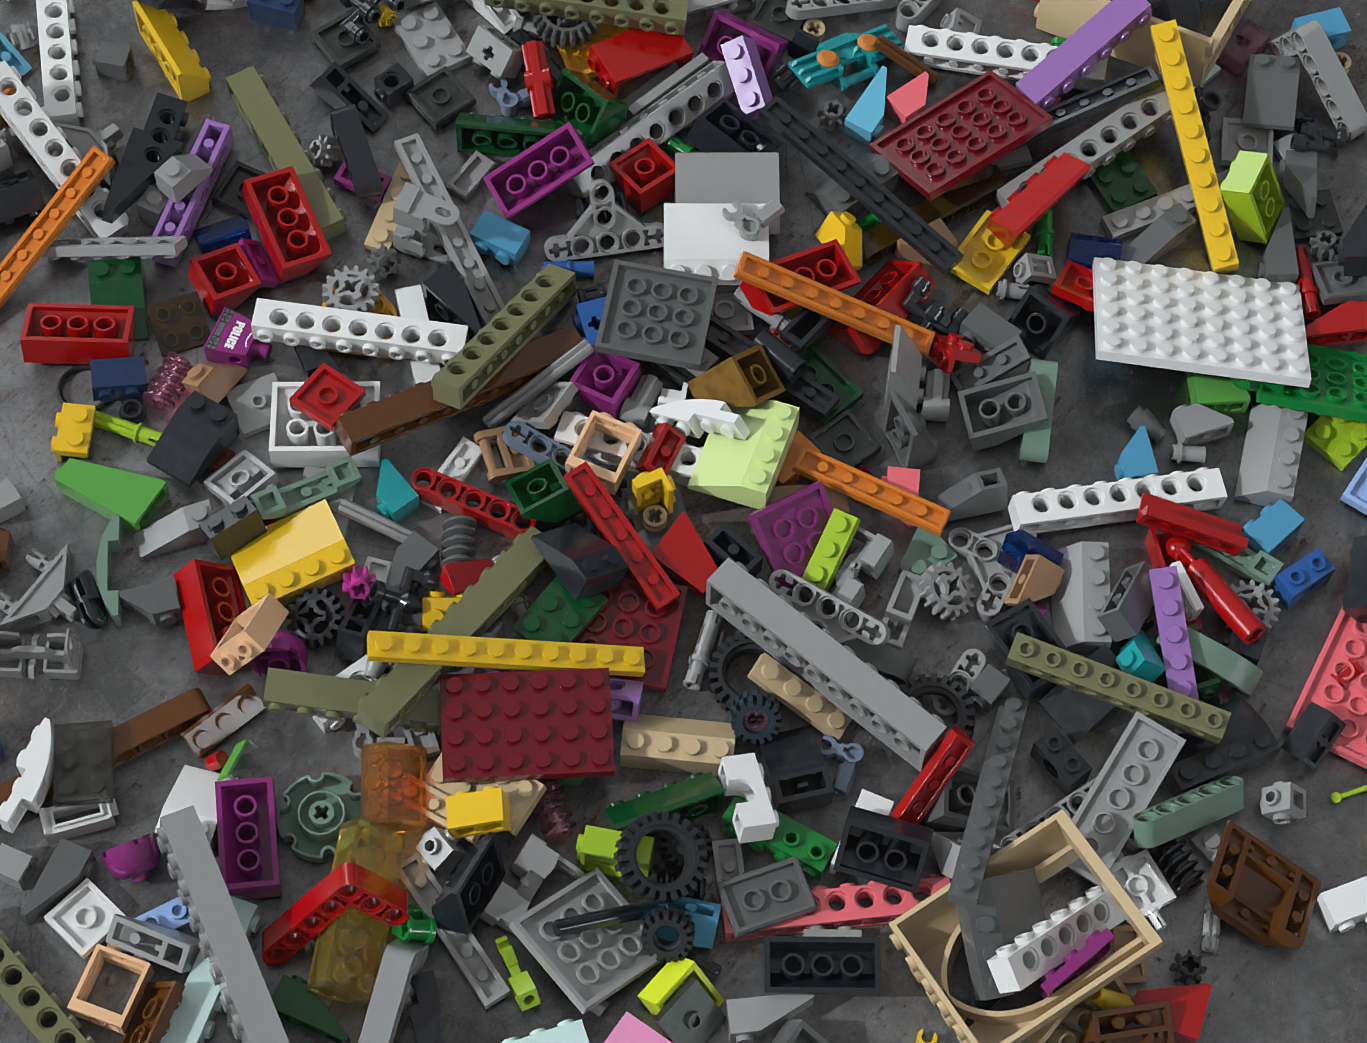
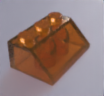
M390 741L361 745V826L372 836L427 829V749L425 747Z

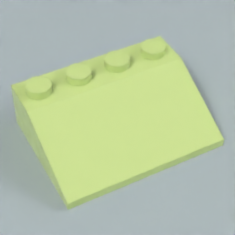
M766 400L754 407H729L732 413L741 416L750 430V434L746 440L734 437L730 439L714 432L712 434L709 433L689 481L688 489L756 509H761L768 505L798 428L800 407L775 400Z

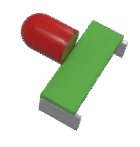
M245 739L235 745L230 756L223 750L209 755L205 760V766L210 771H217L223 768L217 779L218 781L237 780L231 772L242 752L247 754L257 749L258 746L251 740Z

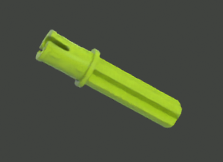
M96 410L95 427L131 438L134 443L142 442L155 446L163 433L145 427V424L142 422L136 424Z

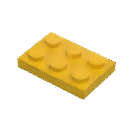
M986 210L958 247V250L964 254V257L950 273L989 295L1030 241L1031 235L1025 232L1007 249L986 227L991 221L989 215L992 213Z

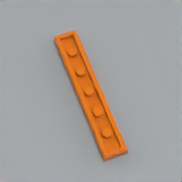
M803 446L792 467V471L815 482L822 481L826 487L938 537L941 536L952 513L951 510L807 446Z

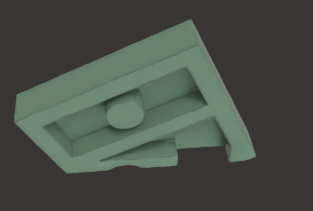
M917 527L899 565L898 572L901 574L903 569L921 576L932 564L937 565L940 561H943L946 566L950 562H955L958 555L941 537Z

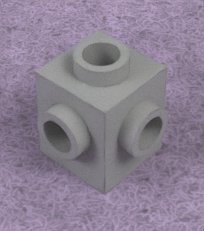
M1283 781L1275 782L1273 786L1262 788L1261 814L1279 825L1288 824L1290 820L1305 818L1306 790L1292 782Z
M433 827L426 831L422 836V840L416 846V849L422 855L421 861L427 867L449 875L467 853L458 841L460 839H456L447 828L445 830Z

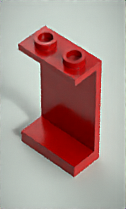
M634 28L590 45L587 63L589 68L595 71L599 77L601 85L617 96L619 84L674 62H676L679 68H682L692 60L693 50L681 35H669L667 33Z

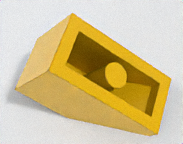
M831 211L815 236L822 244L837 239L854 269L860 271L862 268V229L855 222L856 218L846 211L843 213Z

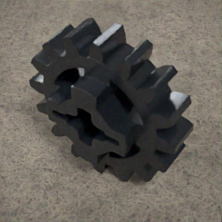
M314 587L312 593V591L304 589V597L295 595L296 605H288L293 611L292 614L286 616L287 619L292 620L287 629L295 631L293 634L301 638L306 646L310 644V647L318 648L319 643L323 646H328L329 638L337 640L335 632L340 627V621L344 619L340 612L345 609V606L337 604L340 598L332 595V592L324 589L322 591V589Z

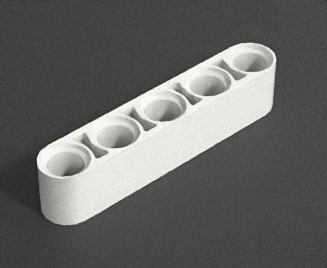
M421 285L394 289L400 317L429 320ZM410 340L408 342L415 343L417 340ZM409 359L415 384L431 381L434 374L440 371L439 363H420Z

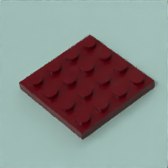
M625 574L618 587L601 592V594L608 598V603L574 643L644 647L645 673L643 677L609 675V677L644 682L643 688L666 692L688 587L674 584L680 592V596L659 611H656L632 575Z

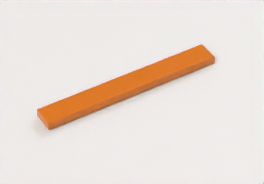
M93 145L1 262L0 309L116 163L96 146Z
M746 251L741 253L733 277L890 344L893 342L895 325H900L921 352L922 357L926 358L929 355L935 332Z

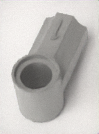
M934 369L927 373L925 396H923L921 415L924 420L948 422L950 374L944 373L941 369Z
M642 375L631 398L627 397L619 414V419L645 429L651 418L649 411L653 408L663 388V383L653 375Z

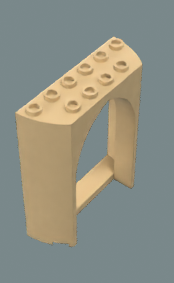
M1040 0L1034 11V17L1037 18L1036 28L1068 39L1111 1ZM1232 0L1211 38L1177 26L1194 87H1202L1251 0ZM1151 16L1149 22L1145 26L1138 27L1133 31L1131 37L1125 43H1119L1113 49L1110 56L1140 67L1150 64L1156 73L1161 74L1150 26L1166 21Z
M1063 809L990 856L985 877L1035 867L1039 885L1080 858L1139 937L1049 997L1035 1004L1008 1011H989L974 1008L952 997L953 968L964 943L956 905L947 902L951 884L949 883L890 922L889 926L893 934L889 938L898 951L903 949L907 956L904 959L910 967L912 975L919 984L923 985L926 995L934 1006L937 1005L942 1018L950 1029L953 1028L960 1043H1020L1163 948L1162 939ZM966 1018L974 1020L970 1027H967L965 1024Z

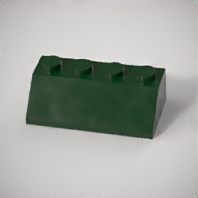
M475 112L460 113L455 123L457 152L474 154L477 150L483 155L514 158L562 127V123L553 120H530L525 117L510 118L502 115H480Z
M698 772L689 776L688 780L683 782H669L663 785L660 790L654 792L644 791L629 801L619 800L611 803L605 809V821L609 829L616 831L625 830L630 823L639 817L655 811L657 813L669 811L668 815L679 814L680 820L686 818L689 821L691 819L697 821L723 811L725 791L712 772L705 774ZM652 832L646 834L645 836L652 837L657 834H660L661 832Z

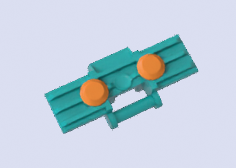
M884 24L861 34L847 32L821 42L815 52L788 62V66L807 89L829 81L839 92H842L848 86L868 78L874 79L879 71L875 62L888 57L873 46L875 40L880 35H884L902 49L905 46L891 29ZM851 63L857 70L862 69L849 76H842L843 67Z

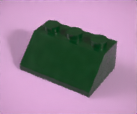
M563 68L553 89L557 116L552 117L551 120L562 123V126L570 122L579 132L586 146L591 148L620 128L629 106L587 74Z

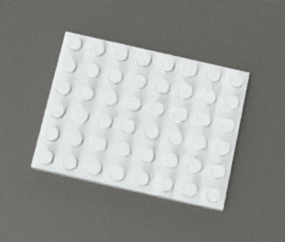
M1094 257L1092 269L1096 359L1309 388L1311 372L1301 292L1299 291L1300 287L1298 284L1270 282L1264 278L1254 279L1240 275L1217 274L1212 271L1202 272L1188 268L1165 267L1160 264L1150 265L1136 261H1120L1108 257Z

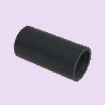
M769 329L759 333L751 347H754L761 343L773 368L790 382L796 381L807 368L808 361Z

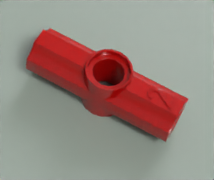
M529 41L522 45L526 68L524 72L525 84L531 97V106L535 120H548L557 116L552 89H554L552 73L547 64L543 41Z

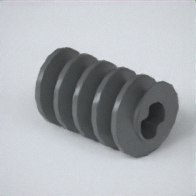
M455 515L446 518L443 522L441 570L446 563L475 560L472 557L476 554V550L473 548L476 545V539L473 538L476 535V529L473 528L477 525L475 518Z

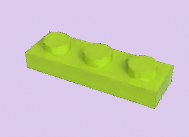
M834 508L802 578L829 591L861 522L859 518Z

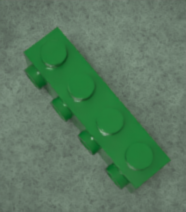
M738 795L734 796L721 820L723 831L734 839L738 838L732 821L736 804L748 802L744 797ZM777 811L779 826L775 828L773 839L748 842L752 849L758 852L765 851L769 853L777 862L797 856L805 878L810 880L815 878L818 881H821L838 847V843Z

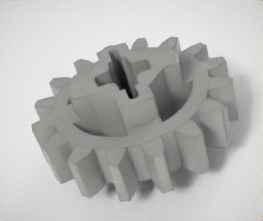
M346 265L343 272L335 269L334 277L329 275L326 277L327 284L322 285L323 302H326V307L367 312V309H376L375 302L380 300L379 284L376 283L374 275L369 276L368 269L359 272L357 265L354 266L353 270H349Z
M940 561L937 565L932 564L920 576L922 581L918 584V587L924 591L919 594V597L926 598L927 602H925L924 606H931L933 608V615L939 612L942 620L949 616L951 621H953L957 617H963L974 606L972 600L976 598V595L970 591L975 586L974 584H968L967 580L970 576H963L961 574V567L955 570L952 562L945 566L943 561Z
M1252 579L1249 585H1245L1243 580L1239 581L1237 587L1231 584V588L1266 625L1265 633L1268 634L1272 626L1276 625L1277 617L1281 611L1280 608L1276 607L1279 599L1271 598L1274 591L1272 589L1265 591V583L1263 582L1259 587L1255 586V582Z

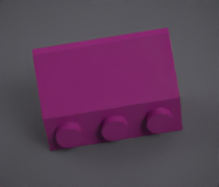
M725 10L714 12L696 57L703 53L709 58V63L713 60L725 61L720 45L743 35L755 41L767 81H769L775 72L773 69L781 62L789 41Z

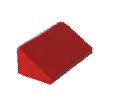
M667 422L658 425L635 469L642 473L652 472L662 467L667 476L687 437Z
M490 559L446 563L442 569L440 582L453 596L463 595L470 584L475 585L479 581V577L484 569L488 566L492 568L493 564Z

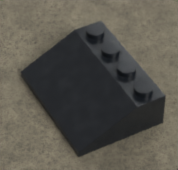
M1236 688L1202 701L1231 712L1224 735L1218 745L1187 733L1177 734L1186 741L1163 779L1173 798L1221 777L1239 776L1274 761L1280 750L1277 740L1267 723ZM1158 723L1166 729L1170 730L1171 732L1175 733L1174 728Z

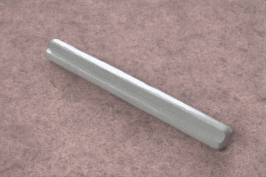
M586 339L582 340L482 416L485 425L489 429H493L592 354L594 349Z

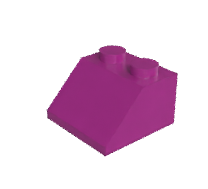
M593 344L594 352L581 362L569 382H573L578 388L576 395L592 410L598 413H608L617 420L627 397L631 398L641 379V367L639 363L626 357L595 352V344Z

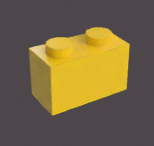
M488 786L483 788L482 791H459L455 795L446 796L447 829L456 839L488 834L489 832L511 830L510 801L508 795L501 787Z

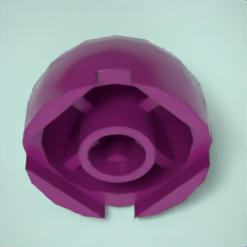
M277 631L265 651L251 660L252 668L260 677L261 673L267 676L268 667L306 672L308 666L307 647L297 635L288 631Z
M152 832L102 852L101 856L108 871L116 878L122 880L133 878L134 883L151 877L149 871L154 869L161 859V851L156 840L157 835Z

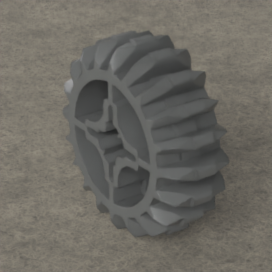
M533 13V26L536 29L537 35L542 36L544 43L551 41L552 48L558 44L562 50L565 46H570L573 50L575 44L583 47L584 40L590 42L592 35H596L600 23H593L591 21L571 20L565 17Z

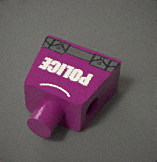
M224 307L204 346L207 361L231 363L247 368L250 366L254 356L267 360L271 354L272 345L258 339H253L252 320L228 307Z

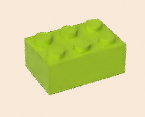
M1240 150L1236 159L1230 165V171L1226 179L1221 183L1220 193L1223 195L1226 209L1230 214L1238 239L1268 243L1286 203L1269 154Z

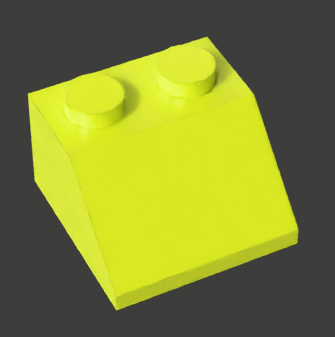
M682 956L679 961H675L674 957H672L671 963H666L637 995L655 1017L690 977L698 980L718 1007L725 1001L694 961Z

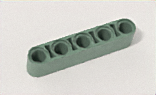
M1233 775L1224 776L1134 814L1135 845L1140 848H1153L1244 809L1245 792L1243 778Z

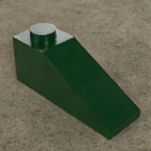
M283 974L271 997L279 1018L333 1043H351L349 1035L312 988L308 986V982L296 975H293L291 978Z

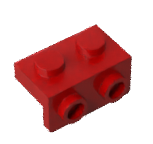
M949 332L948 336L934 335L927 359L944 373L951 374L955 360L979 364L982 353L974 348L973 343L963 340L964 336Z

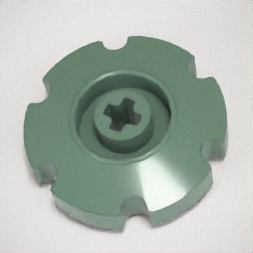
M322 772L321 777L317 780H313L310 778V775H306L296 780L286 789L283 797L287 804L277 808L276 821L282 841L284 843L293 842L291 846L293 854L306 861L323 863L327 855H333L336 860H339L352 853L360 845L363 839L362 834L358 831L361 828L368 827L369 813L363 793L352 792L354 787L351 780L339 774ZM322 815L328 818L324 820L322 817L318 818V816Z

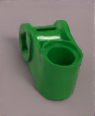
M408 904V920L402 925L392 926L391 933L398 936L402 941L417 939L423 943L431 944L436 936V921L426 914L422 908Z

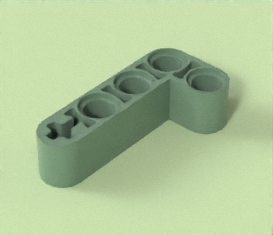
M1031 359L1028 363L1026 373L1036 371L1048 421L1022 433L1019 460L1047 463L1058 362Z

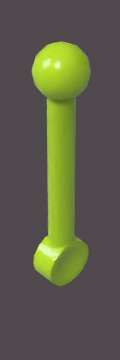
M1367 785L1341 794L1334 792L1330 796V801L1335 805L1339 804L1344 798L1367 791Z

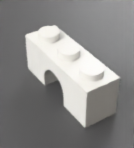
M755 753L722 757L718 776L725 791L724 795H738L748 801L736 804L732 819L739 844L773 839L775 828L779 826V816L777 811L773 810L771 806V791L768 786L765 787L762 764H758Z

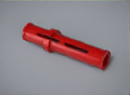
M1296 246L1299 271L1297 282L1300 287L1299 291L1301 292L1305 319L1308 318V320H1314L1321 316L1317 298L1319 292L1318 288L1314 285L1307 248Z

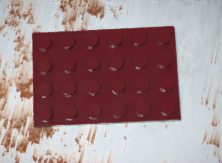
M989 70L873 141L869 146L872 153L883 155L897 170L898 175L931 201L1054 125L1053 117L995 72Z
M609 668L439 675L443 783L615 776Z

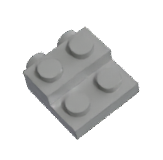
M245 449L203 481L206 488L222 500L225 507L244 495L253 504L250 495L276 485L277 489L283 487L276 472Z

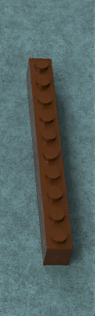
M571 325L566 328H558L546 336H538L531 339L461 410L434 400L431 381L419 382L405 391L394 392L387 398L368 402L364 407L354 411L348 410L337 417L335 432L351 457L517 391L580 343L582 338L575 327Z

